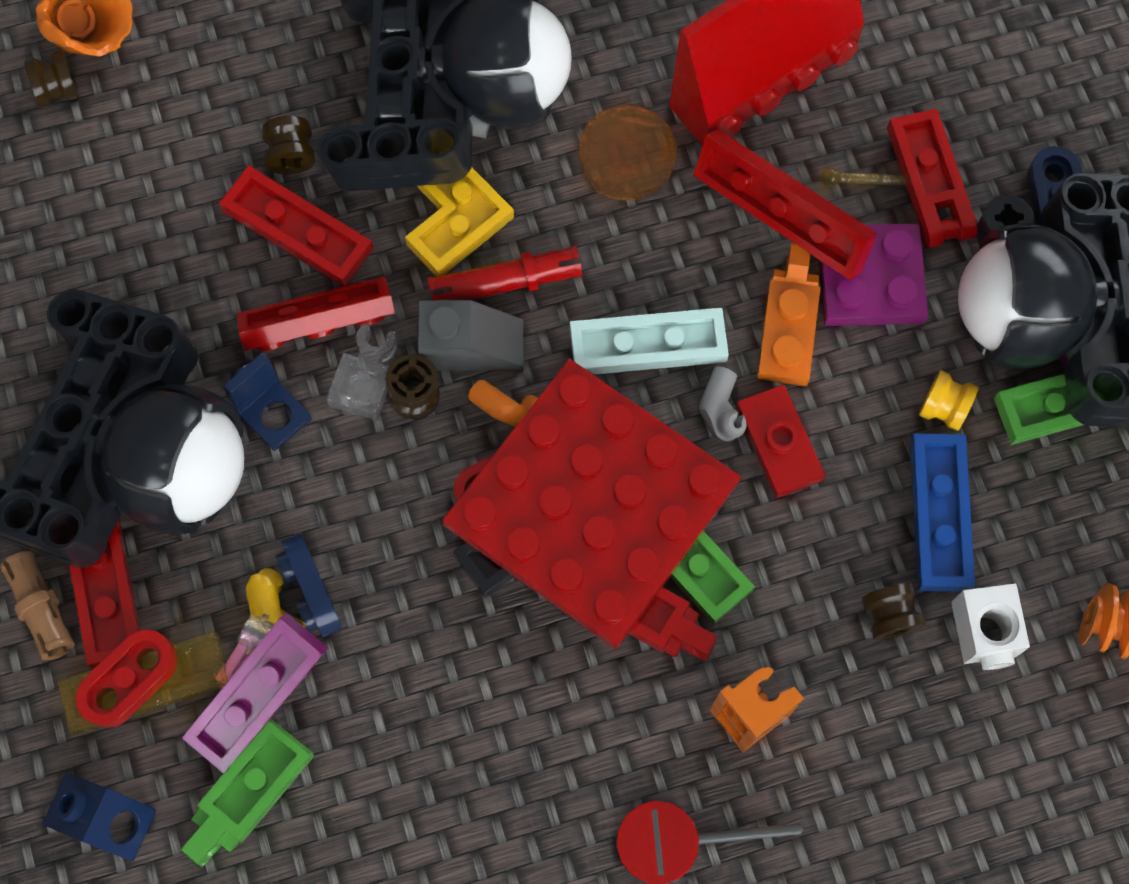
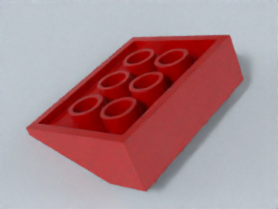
M861 0L725 1L680 30L669 107L701 146H703L705 136L716 129L732 138L739 132L745 121L756 114L760 117L767 115L779 105L783 96L794 89H797V91L805 90L818 79L823 70L832 64L841 66L855 55L859 48L857 44L864 26Z

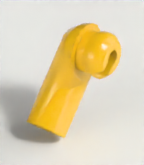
M264 568L258 574L252 575L245 589L252 621L267 632L286 613L280 607L278 594L281 592V586L284 582L282 576L271 568ZM289 614L305 628L304 622Z

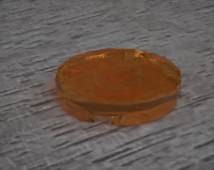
M619 105L601 111L588 122L580 137L579 164L582 172L584 171L585 176L590 180V184L599 193L615 200L636 201L647 197L648 193L654 192L657 188L659 190L667 184L675 168L677 142L670 126L657 113L640 106Z

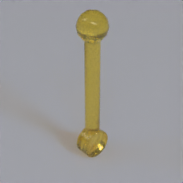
M826 168L820 176L822 184L826 187H834L838 183L902 185L907 189L902 175L839 173L834 168Z

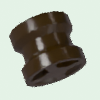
M64 50L54 52L51 59L39 61L35 58L25 60L27 76L41 109L50 107L53 101L64 97L70 101L80 98L74 73Z
M281 116L273 118L263 125L261 129L264 143L269 146L265 154L268 170L277 174L290 175L307 171L314 166L316 162L314 149L308 145V141L312 137L311 125L308 120L299 116Z
M912 583L884 587L870 592L861 598L864 609L870 611L873 617L874 624L871 627V633L874 640L900 637L926 626L923 615L915 610L913 600L917 594Z

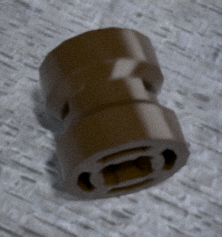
M416 354L403 355L394 360L388 367L385 379L390 404L395 412L403 418L412 420L422 419L432 414L438 406L440 399L437 371L432 362L424 356Z

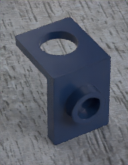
M261 353L252 362L236 371L232 378L223 386L232 407L235 408L240 417L273 451L280 448L312 420L311 414L278 381L271 361L264 353ZM282 403L291 410L289 423L277 430L264 426L261 420L264 409L270 404Z
M66 773L42 824L79 841L129 861H134L156 813V809L106 787ZM129 810L134 817L133 830L123 841L114 842L110 835L111 822L117 814Z

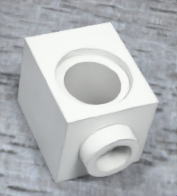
M1016 584L963 590L951 602L964 664L981 662L983 670L1009 667L1015 664V657L1030 647ZM981 618L991 619L999 625L1002 632L1001 641H993L983 634L980 628Z

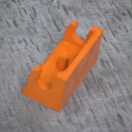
M770 667L758 669L733 689L729 685L719 692L710 708V712L743 753L786 720L804 700L795 686L779 693L777 699L773 701H768V696L764 693L758 695L761 690L759 684L767 681L773 673V669Z

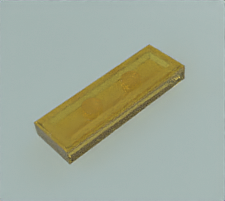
M212 631L173 644L177 652V666L173 675L131 717L222 689L229 681L219 634ZM150 652L145 655L142 662L145 670L152 669L157 664V652ZM92 670L58 681L69 733L74 735L100 728V726L85 720L80 715L76 706L78 686ZM110 691L105 694L102 700L104 709H110L116 704V691Z

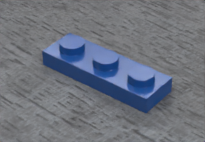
M914 433L910 439L917 591L962 592L963 590L974 589L975 575L966 434Z

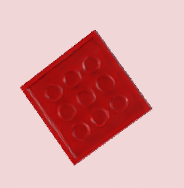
M569 358L444 517L443 525L617 650L737 487L741 476Z

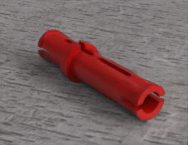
M572 245L569 248L532 256L529 251L520 253L521 259L433 278L427 277L430 291L448 287L452 288L450 292L432 295V301L472 300L522 288H528V292L539 290L538 285L574 277L580 278L582 277L581 263L563 267L559 266V263L579 258L577 247Z

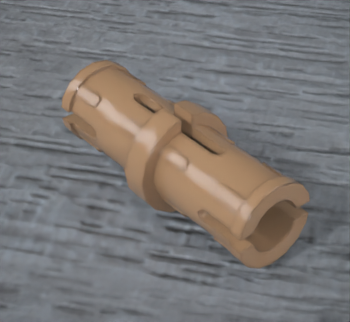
M21 551L7 557V562H2L0 569L4 573L17 602L14 608L19 620L26 622L41 659L48 661L69 652L68 649H73L75 643L65 627L57 608L60 600L56 592L51 589L49 590L34 554L31 551Z

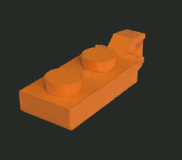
M791 243L790 251L787 254L785 270L774 269L772 280L770 279L768 285L757 379L807 387L810 381L820 287L818 286L819 275L808 274L810 253Z

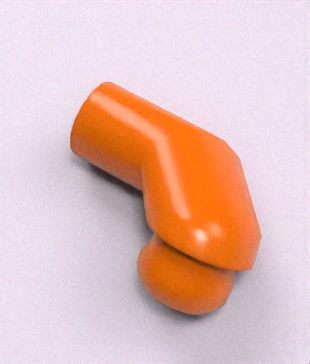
M482 379L471 387L468 396L473 404L491 417L514 427L517 426L538 399L534 395H527L519 404Z

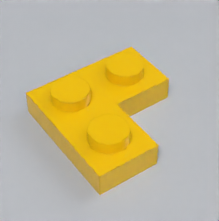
M450 148L444 149V150L441 151L439 154L445 153V152L448 151ZM471 166L468 174L457 182L417 186L439 210L405 236L407 247L436 277L447 274L514 219V209Z

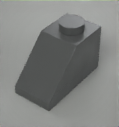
M471 300L419 301V355L431 361L436 371L524 370L523 319Z

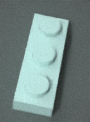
M722 308L570 321L573 361L593 375L725 363L729 356Z

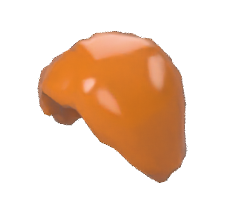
M41 0L35 10L37 27L43 37L69 54L81 56L93 55L100 57L116 51L120 48L124 38L130 34L133 24V5L130 0Z

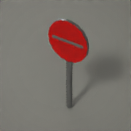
M650 801L638 805L625 816L618 829L617 850L621 863L633 877L646 884H668L678 881L690 871L698 856V846L700 844L800 835L803 833V826L800 824L697 833L694 822L683 809L670 802Z

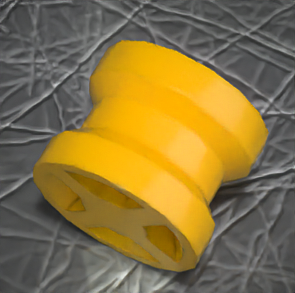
M939 370L923 402L919 416L927 420L933 418L940 419L945 422L947 429L957 433L969 413L979 387L969 382L961 385L953 381L949 373Z

